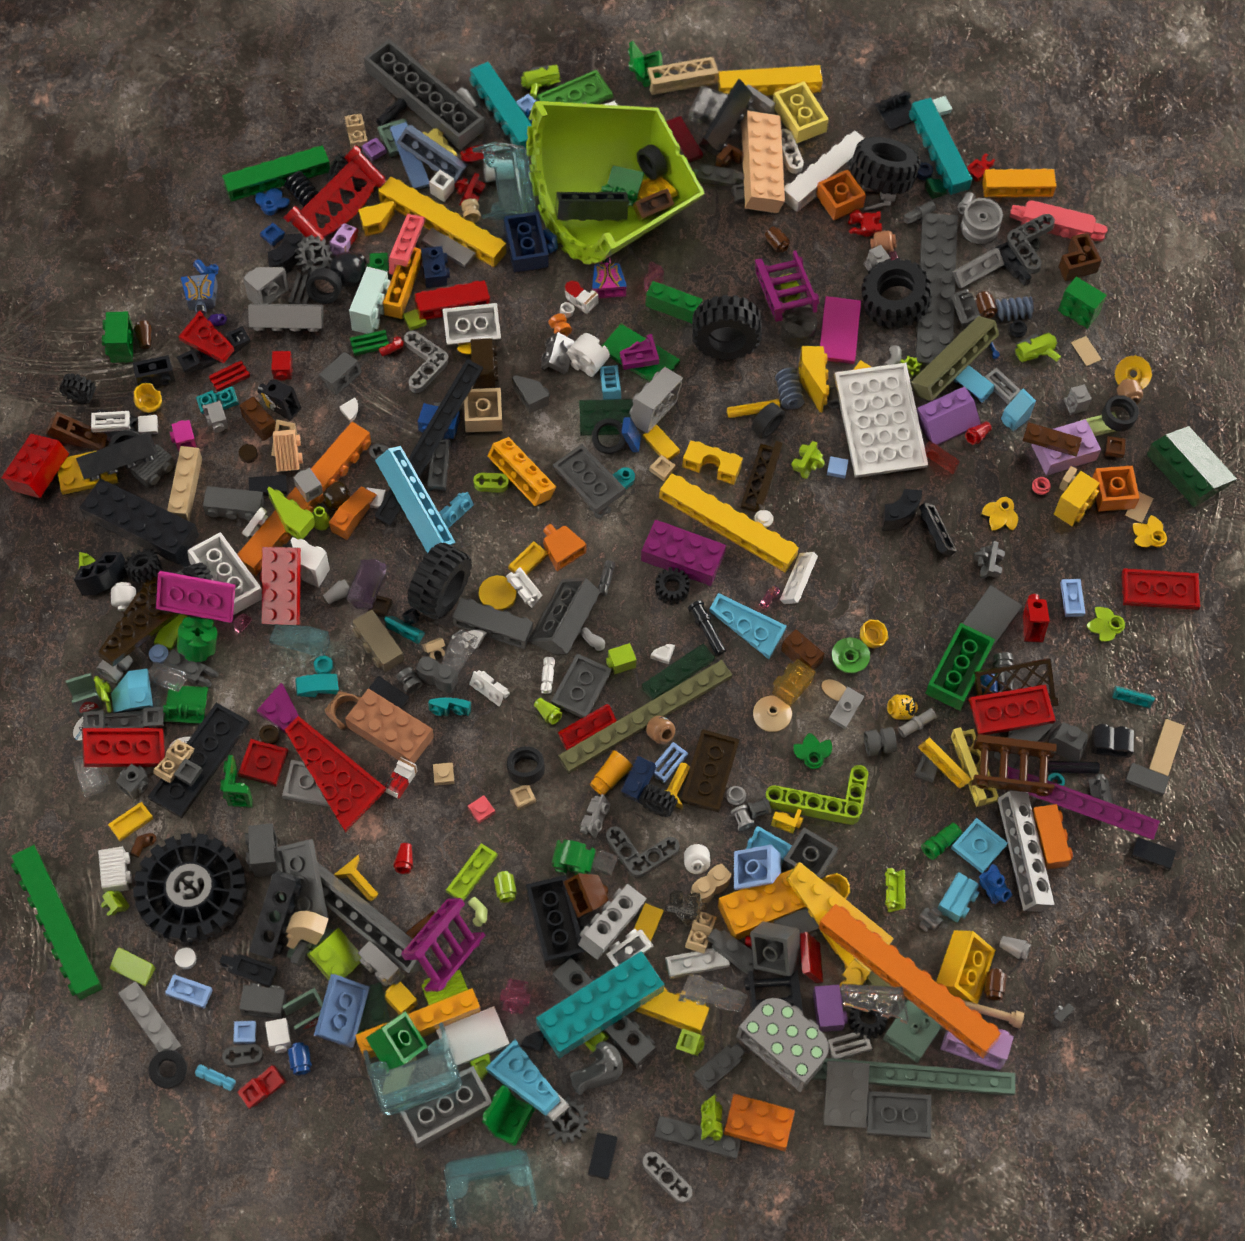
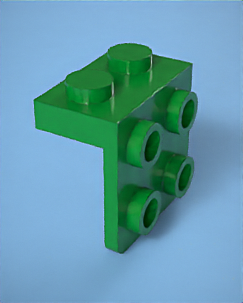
M631 41L628 48L630 62H628L631 72H634L638 82H641L644 87L650 86L651 81L647 69L662 66V54L658 50L643 55L634 41ZM659 72L653 73L654 78H659L663 76V74Z
M502 1085L495 1092L489 1108L484 1111L482 1123L495 1138L515 1146L536 1109L516 1099L510 1090Z

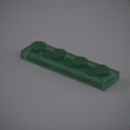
M702 643L644 682L641 687L650 699L654 700L713 662L715 657L705 644Z

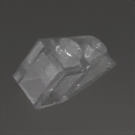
M463 629L453 634L441 664L453 667L458 675L470 658L478 637Z

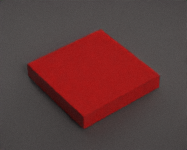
M250 739L238 772V777L277 786L289 752L288 748Z
M807 932L800 933L802 973L815 983H823L820 942Z

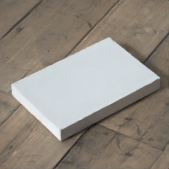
M495 1007L436 1030L445 1054L451 1059L449 1063L451 1070L469 1063L484 1054H491L509 1045Z

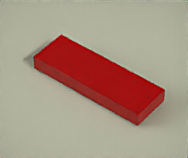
M606 704L557 733L565 749L568 750L615 723L617 720L610 705Z

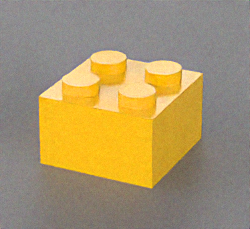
M1080 471L1060 497L1054 515L1071 526L1076 521L1080 522L1085 515L1086 509H1090L1094 504V499L1099 493L1097 488L1100 483Z

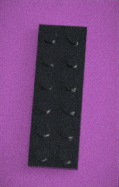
M216 702L186 743L194 748L189 761L202 767L203 771L192 786L176 777L171 783L161 778L149 794L148 799L182 819L250 724L249 721Z

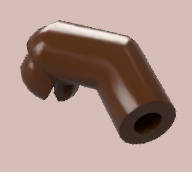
M146 833L138 836L130 851V855L139 858L143 848L149 847L156 842V835Z

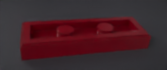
M678 116L667 120L666 123L680 146V152L687 158L688 163L703 158L701 149L682 117Z

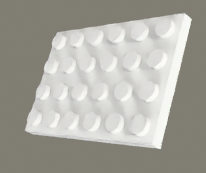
M900 363L835 372L834 378L855 478L927 468L928 461L907 364Z

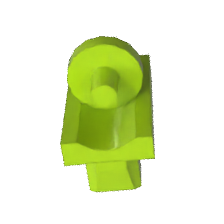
M812 441L810 445H801L799 454L803 457L802 460L795 458L791 464L794 471L800 472L802 478L807 479L812 470L815 471L816 468H823L825 462L822 459L823 454L817 449V442Z

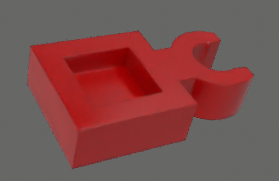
M987 153L982 156L981 161L975 159L966 167L971 178L977 183L983 178L985 170H989L994 165L995 159L987 161Z

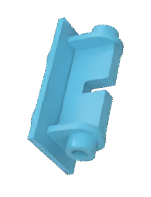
M459 493L450 502L451 506L446 505L439 511V514L447 528L452 526L474 505L469 493Z

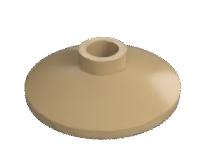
M766 696L755 704L753 718L761 729L768 732H779L789 725L792 718V710L790 705L781 697ZM770 709H775L777 712L771 713Z

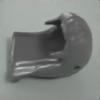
M599 1042L596 1045V1050L588 1056L589 1058L596 1057V1060L590 1066L570 1073L572 1088L575 1092L582 1095L587 1089L610 1085L621 1076L623 1062L615 1046L608 1042Z

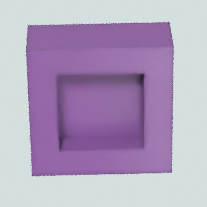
M377 138L362 145V150L372 161L387 153L386 148Z

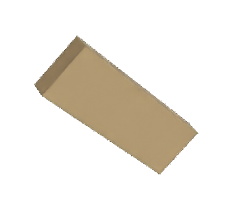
M1168 719L1164 721L1149 767L1150 770L1166 776L1169 775L1184 725Z

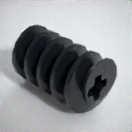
M301 171L294 173L285 180L284 185L291 191V194L303 208L319 193Z

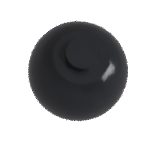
M341 252L333 258L330 270L340 277L342 287H354L362 280L366 270V259L360 253Z

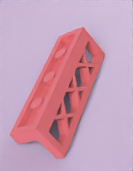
M407 214L389 256L390 275L394 274L396 265L407 266L425 223V217Z

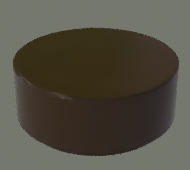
M245 444L239 449L240 460L244 463H252L258 457L257 449L252 444Z
M265 725L260 729L259 737L261 742L274 745L279 740V731L274 725Z

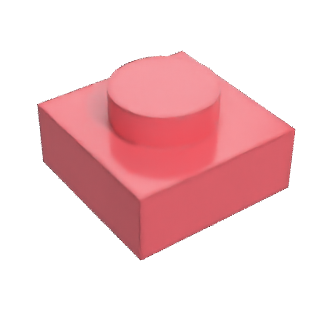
M484 795L468 805V810L479 824L495 814V809Z

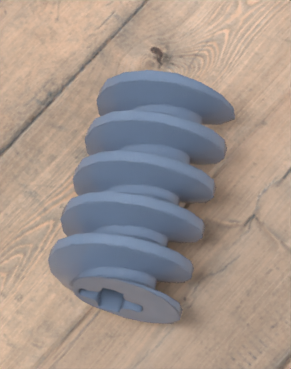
M1024 296L1022 299L1016 297L1015 300L1009 298L1008 301L1006 298H1003L1001 302L999 299H995L998 310L995 317H999L1001 321L1004 320V316L1010 321L1011 315L1014 316L1015 320L1018 319V315H1021V318L1024 319L1025 314L1028 315L1029 319L1032 318L1033 300L1031 296L1029 299L1027 296Z
M796 368L783 369L775 376L781 405L785 409H798L805 402L801 393L802 389L799 387L800 382L798 381L799 376L797 375Z

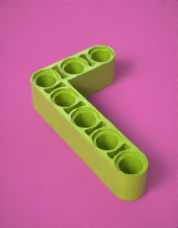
M856 765L852 768L845 799L776 785L770 786L766 790L765 797L769 801L771 809L796 814L797 810L800 809L802 810L801 815L854 825L859 821L862 813L868 770L862 765ZM859 774L863 779H856L854 775ZM856 792L860 797H853L851 793ZM776 795L779 799L773 800L769 796ZM789 799H796L798 803L792 804L789 802ZM808 803H815L818 807L812 808ZM833 806L837 811L832 812L828 807ZM847 811H855L857 815L851 816Z

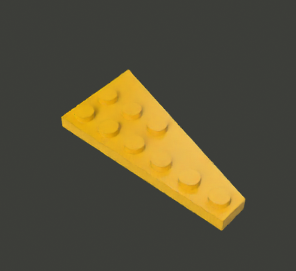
M801 862L796 864L786 878L798 898L807 907L810 916L815 919L818 925L820 920L836 903L839 907L846 908L853 918L864 922L866 928L871 932L878 933L885 943L890 945L894 938ZM822 932L847 969L855 957Z

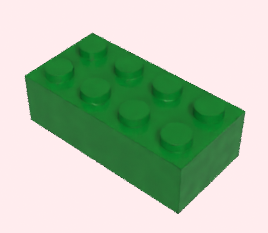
M960 623L928 684L925 694L960 711L975 683L974 672L981 671L995 639Z

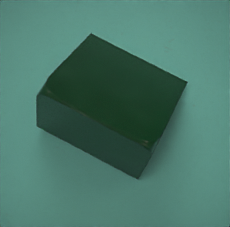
M926 179L924 186L931 199L947 195V191L940 179Z

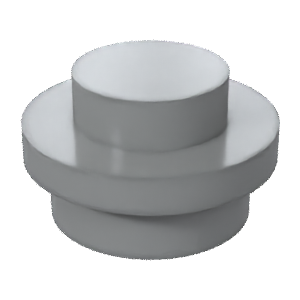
M739 786L730 787L726 793L727 801L732 805H741L746 799L745 790Z

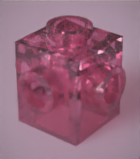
M508 978L506 987L502 989L500 995V1002H503L502 1010L513 1014H523L524 1007L529 1006L531 994H527L529 982Z

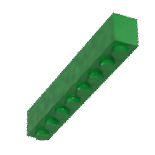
M32 845L12 855L14 863L11 866L16 875L20 873L22 880L19 883L23 891H28L30 895L27 900L31 908H36L38 912L35 917L39 925H44L46 929L43 932L48 943L52 942L54 949L51 951L55 960H60L63 965L59 969L64 979L68 977L71 984L67 986L72 996L77 995L79 1000H82L102 990L100 981L36 847Z

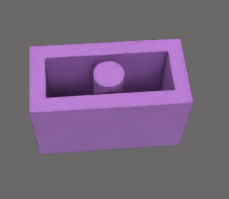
M840 985L815 986L813 998L819 1030L821 1032L843 1030L844 1025L847 1023V1013L842 1008V1003H845L844 991H840Z

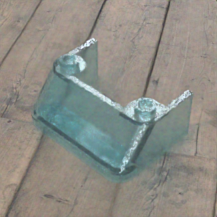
M492 142L472 148L473 152L484 153L485 164L490 168H494L499 202L494 203L491 213L482 215V218L504 220L505 216L535 212L526 149L521 145Z
M443 1022L439 1023L442 1038L430 1044L428 1048L429 1056L389 1070L388 1064L383 1061L373 1063L368 1051H363L367 1072L383 1114L392 1115L453 1093L461 1087L462 1080L453 1046Z
M513 1149L453 1160L446 1164L444 1175L453 1228L457 1227L453 1200L466 1195L468 1191L467 1181L510 1174L514 1185L518 1187L529 1186L533 1213L538 1212L529 1157L524 1150Z

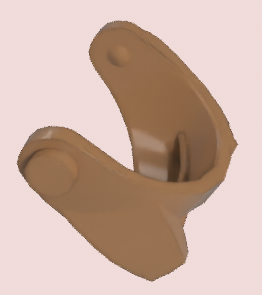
M338 691L328 707L325 708V713L337 724L339 729H345L346 726L336 718L335 712L342 703L347 701L358 702L361 697Z

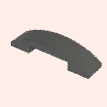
M163 707L143 708V711L106 714H104V711L83 712V728H160L164 726Z

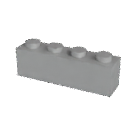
M251 303L248 305L249 327H254V330L257 331L265 330V327L272 328V331H282L283 328H290V331H301V328H308V331L313 332L319 331V328L323 327V305Z

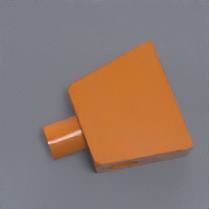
M549 524L543 529L547 536L543 539V546L548 552V557L556 571H559L586 553V543L567 526H562L556 530L552 524Z

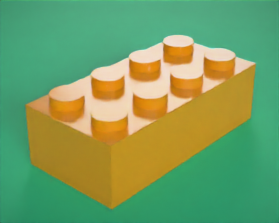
M793 869L779 874L773 884L741 889L719 898L718 908L730 934L734 938L740 940L745 938V936H750L751 931L763 921L773 923L777 919L806 908L803 901L798 898L786 880Z

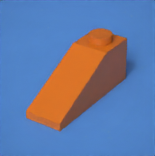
M361 486L338 508L329 521L331 532L348 540L370 508V504L377 494Z

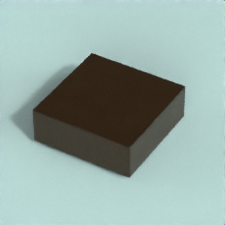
M374 594L368 611L373 610L377 616L385 618L388 616L393 601L390 598Z

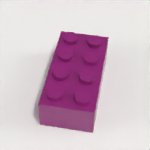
M655 519L642 548L641 561L666 569L667 571L671 567L672 571H675V568H679L678 572L683 570L684 575L687 574L689 579L712 586L724 558L726 545Z

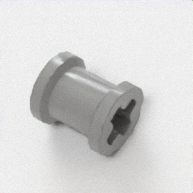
M747 805L736 807L731 811L732 816H735L739 831L749 829L754 825V820H751L748 814Z

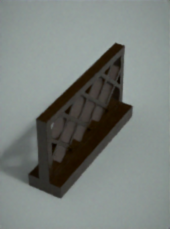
M1047 658L976 671L974 675L977 696L986 695L987 692L992 694L993 692L989 689L995 681L1003 685L999 692H1004L1006 688L1012 690L1008 685L1014 677L1022 682L1018 689H1022L1025 685L1032 687L1027 682L1034 674L1040 678L1036 686L1042 685L1043 682L1049 685L1048 694L1052 707L1059 706L1058 698L1055 696L1051 659ZM1046 664L1047 671L1041 677L1035 671L1039 665ZM1021 668H1026L1030 671L1024 680L1016 676ZM1007 671L1011 676L1004 684L997 678L1002 672ZM989 675L992 677L987 687L981 684L980 676Z

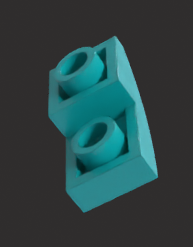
M232 386L217 393L212 390L196 397L202 414H204L202 406L218 401L221 402L223 410L239 405L235 389Z
M313 674L295 679L297 696L316 697L318 693L337 694L339 691L337 674Z
M435 698L430 699L428 703L429 711L437 716L444 715L448 717L450 710L461 716L463 714L469 716L471 712V702L463 699Z

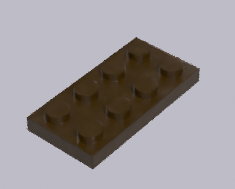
M704 729L701 730L681 797L682 803L719 813L740 739Z

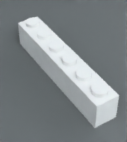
M856 131L846 135L838 145L835 144L827 154H823L803 174L800 173L791 184H786L784 187L785 203L798 212L816 197L818 182L850 169L857 143L863 140L864 137Z

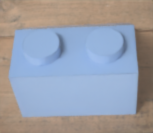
M772 845L734 851L735 890L773 884L781 873V853Z

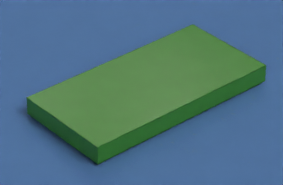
M597 70L537 95L538 101L586 102L587 104H599L613 98L612 91Z

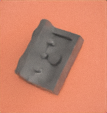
M559 332L552 337L550 336L545 343L547 347L541 357V368L544 370L547 367H551L562 374L567 373L571 361L567 351L575 341Z

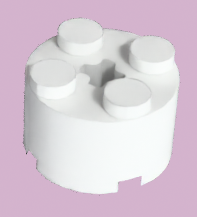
M584 333L579 336L567 351V355L572 361L570 363L575 370L580 369L590 377H593L610 357L608 349L605 345L601 347L598 344L600 340L595 336Z

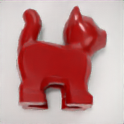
M854 209L850 213L848 224L860 223L861 227H853L849 229V233L870 237L874 236L876 232H881L882 223H879L881 212L862 213L860 210Z

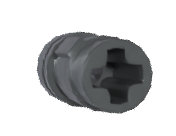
M1002 652L993 656L994 668L1014 665L1013 654ZM1004 671L997 679L1005 684L1011 674ZM1014 679L1008 685L1012 690H1014ZM998 682V692H999V691L1001 690V688L1003 687V685H1001V684Z

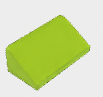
M120 947L116 950L109 969L143 986L147 985L156 970L152 963Z

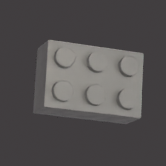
M664 367L660 372L655 373L650 383L647 382L640 393L635 394L632 400L634 404L629 414L637 428L648 434L678 400L683 377Z

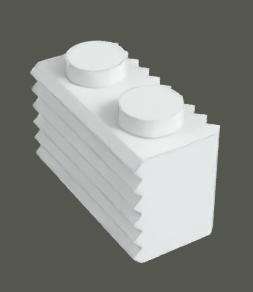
M123 846L98 850L101 886L104 893L107 891H128L129 883H132L131 871H127V864H130L129 852H125Z

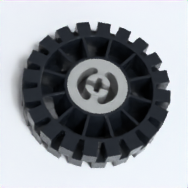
M191 833L181 834V839L175 840L174 836L165 839L166 845L160 847L157 844L150 850L152 854L150 858L146 856L140 863L142 869L141 871H136L134 877L136 887H133V897L142 920L153 934L159 938L162 936L166 942L174 945L176 941L180 942L182 946H192V942L196 941L199 945L209 943L208 938L212 936L218 939L225 934L223 930L226 927L231 929L237 922L235 917L237 914L241 915L245 908L243 902L247 900V880L239 858L237 859L235 852L229 846L225 847L221 840L215 837L213 840H210L206 834L198 833L197 837H192ZM183 879L187 886H189L190 888L194 887L195 892L199 894L198 897H196L193 890L189 888L186 889L184 883L181 882ZM179 884L180 892L176 893V889ZM204 884V888L201 893L200 885Z

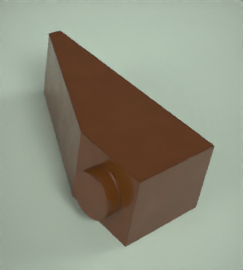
M56 412L51 418L45 433L46 436L59 440L62 443L93 450L103 449L107 441V435L103 432H92L91 426L59 412Z

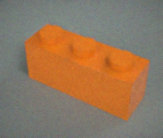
M1057 804L1034 807L1032 811L1046 870L1068 867L1071 859H1073L1072 849L1068 848L1067 845L1068 834L1067 830L1063 829L1061 810H1058Z

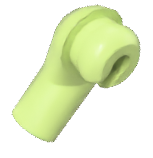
M473 897L468 902L475 910L473 924L481 927L487 921L488 910L476 897Z

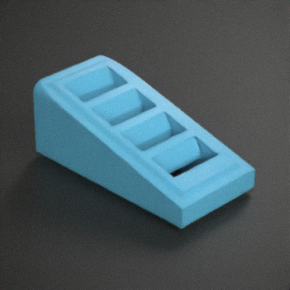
M618 365L601 367L603 401H620L621 387Z

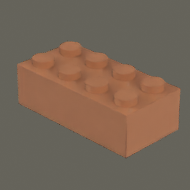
M369 688L345 718L348 729L397 760L402 757L415 763L434 738L431 727Z

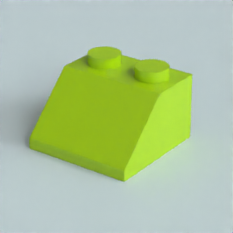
M339 927L307 954L328 980H330L331 974L345 978L361 963L359 961L361 959L358 954L359 951Z

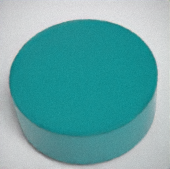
M328 656L317 657L313 664L317 674H330L334 667L332 659Z

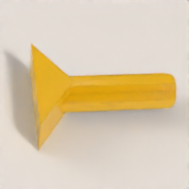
M686 763L679 764L667 790H665L671 792V795L677 798L676 807L683 809V804L677 795L690 771V766Z
M358 854L337 871L334 876L338 879L349 878L368 901H372L378 896V893L357 870L360 859Z

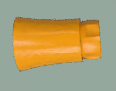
M613 750L607 761L594 776L595 778L591 781L590 786L598 794L605 795L632 770L633 765L622 754Z

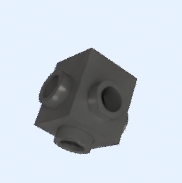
M131 764L128 768H124L121 771L119 778L115 782L122 792L134 800L147 789L149 785L148 773L142 767H135Z

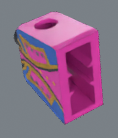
M608 257L601 261L600 264L594 265L592 290L598 293V298L626 296L627 286L620 264L611 263V259Z

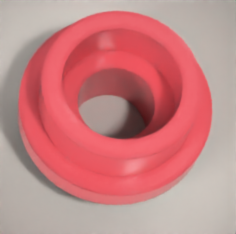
M1039 477L1033 481L1032 489L1036 494L1045 495L1050 491L1051 484L1047 478Z

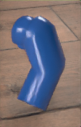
M546 228L543 230L544 237L549 241V244L546 245L548 253L556 252L558 249L557 236Z

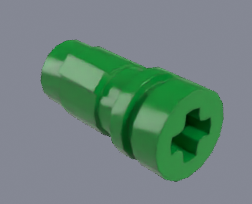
M951 823L935 836H931L922 843V851L929 859L935 860L940 854L944 853L945 848H948L962 835L961 829L957 824Z

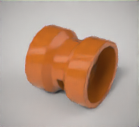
M559 313L549 319L548 323L554 329V334L559 332L567 337L572 332V328L566 322L567 319L564 314Z

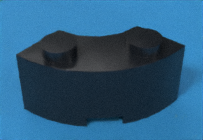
M302 233L284 235L281 245L274 250L268 251L269 267H283L286 274L292 271L291 268L300 262L299 259H295V256H298L295 249L299 248L297 243L303 239Z
M904 489L898 501L885 504L882 513V531L897 530L913 519L918 511L923 490Z
M104 552L95 562L80 566L74 581L82 596H95L124 579L127 572L124 568L125 558L122 552Z

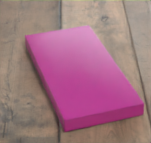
M825 296L820 346H824V353H827L828 357L827 361L855 363L861 300Z
M164 571L158 573L156 609L229 623L233 621L235 584Z

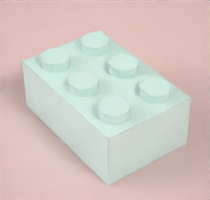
M371 267L366 268L349 309L353 331L369 334L379 328V318L384 314L383 301L390 285L388 272Z

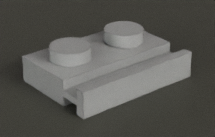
M748 84V89L753 93L750 98L753 101L749 109L753 112L773 115L775 102Z

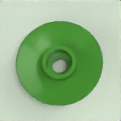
M851 637L844 638L834 645L832 661L839 670L845 673H858L867 667L870 661V651L861 640ZM851 656L853 660H848L847 657Z

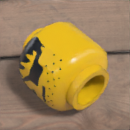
M896 694L887 704L888 713L896 720H910L918 710L917 702H915L911 695Z

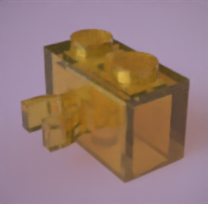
M798 658L793 664L789 663L784 670L783 676H778L773 682L774 689L772 694L790 707L813 682L816 671Z

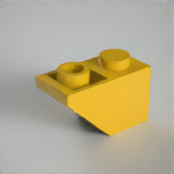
M393 201L358 209L365 236L383 232L395 214Z

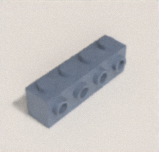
M412 125L404 129L396 142L401 148L414 154L418 160L427 163L434 171L438 172L441 170L453 177L454 183L460 179L468 166L464 161Z

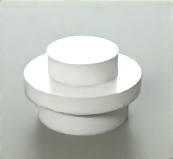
M760 510L755 514L754 521L763 524L767 528L773 522V515L767 510Z

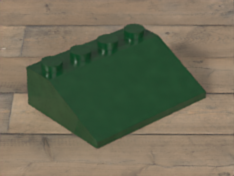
M1189 426L1159 438L1151 444L1146 454L1194 508L1237 480Z

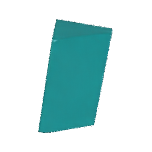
M386 616L384 619L387 629L416 644H419L425 635L424 631L404 623L395 616Z
M1116 685L1112 696L1113 699L1150 708L1155 700V697Z

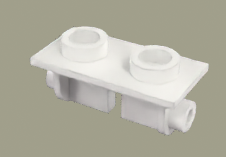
M520 567L514 574L510 572L506 576L507 582L514 589L518 590V594L522 597L524 603L528 604L531 608L543 596Z
M474 671L469 685L500 706L503 698L506 699L510 694L508 688L499 682L493 685L494 679L486 674L485 671Z

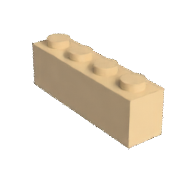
M181 446L167 511L190 522L202 456L199 448Z

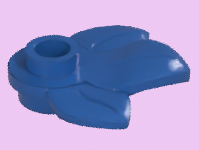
M278 188L270 189L266 194L259 192L255 196L256 203L260 205L261 210L266 215H273L277 212V209L285 208L290 203V199L282 198V191Z

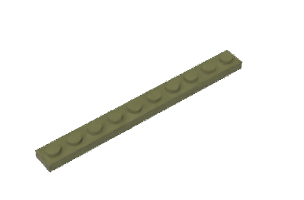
M720 660L558 755V759L567 772L571 773L646 729L648 722L653 717H666L731 679L732 673L724 662Z

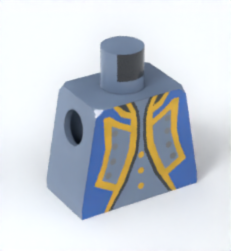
M206 274L181 277L189 310H196V314L200 310L205 316L207 309L215 307L218 287L216 275Z

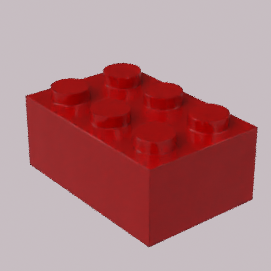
M30 434L1 478L12 491L41 498L69 453L59 440Z

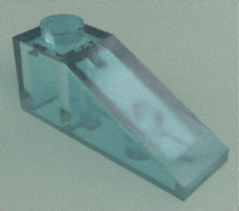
M276 624L269 642L319 657L325 656L330 644V637L328 631L310 626Z

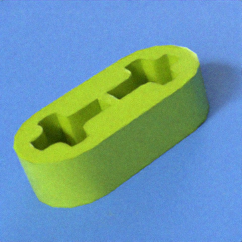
M478 473L473 479L474 488L480 492L501 493L505 492L509 487L507 476L501 473ZM480 480H484L483 485H480ZM500 480L503 481L501 486L498 485Z

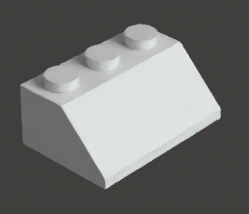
M497 303L443 309L447 345L470 343V339H501Z

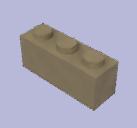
M373 610L352 621L354 627L352 629L353 634L357 639L360 638L363 641L362 646L365 651L373 655L374 658L372 659L377 668L381 667L384 672H387L404 661L403 652Z

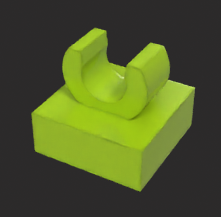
M107 891L102 896L105 900L101 904L102 908L110 907V911L107 913L108 916H113L117 912H125L130 907L120 891Z

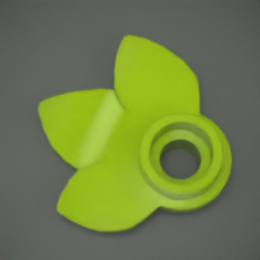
M1095 607L1097 618L1091 620L1086 625L1092 633L1099 634V639L1103 642L1113 640L1115 635L1123 632L1125 628L1123 618L1114 615L1112 610L1105 607Z
M95 676L94 681L97 694L102 701L106 702L107 711L110 713L112 712V705L109 699V693L111 692L110 684L108 681L105 682L103 679Z

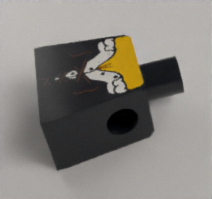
M274 379L270 380L267 385L263 383L259 385L257 392L262 395L266 406L285 419L291 421L302 409L293 387Z

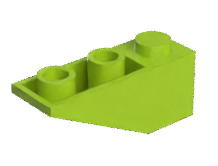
M268 487L269 498L286 532L298 540L304 539L315 526L314 515L309 510L300 508L294 500L285 498L279 490H273Z

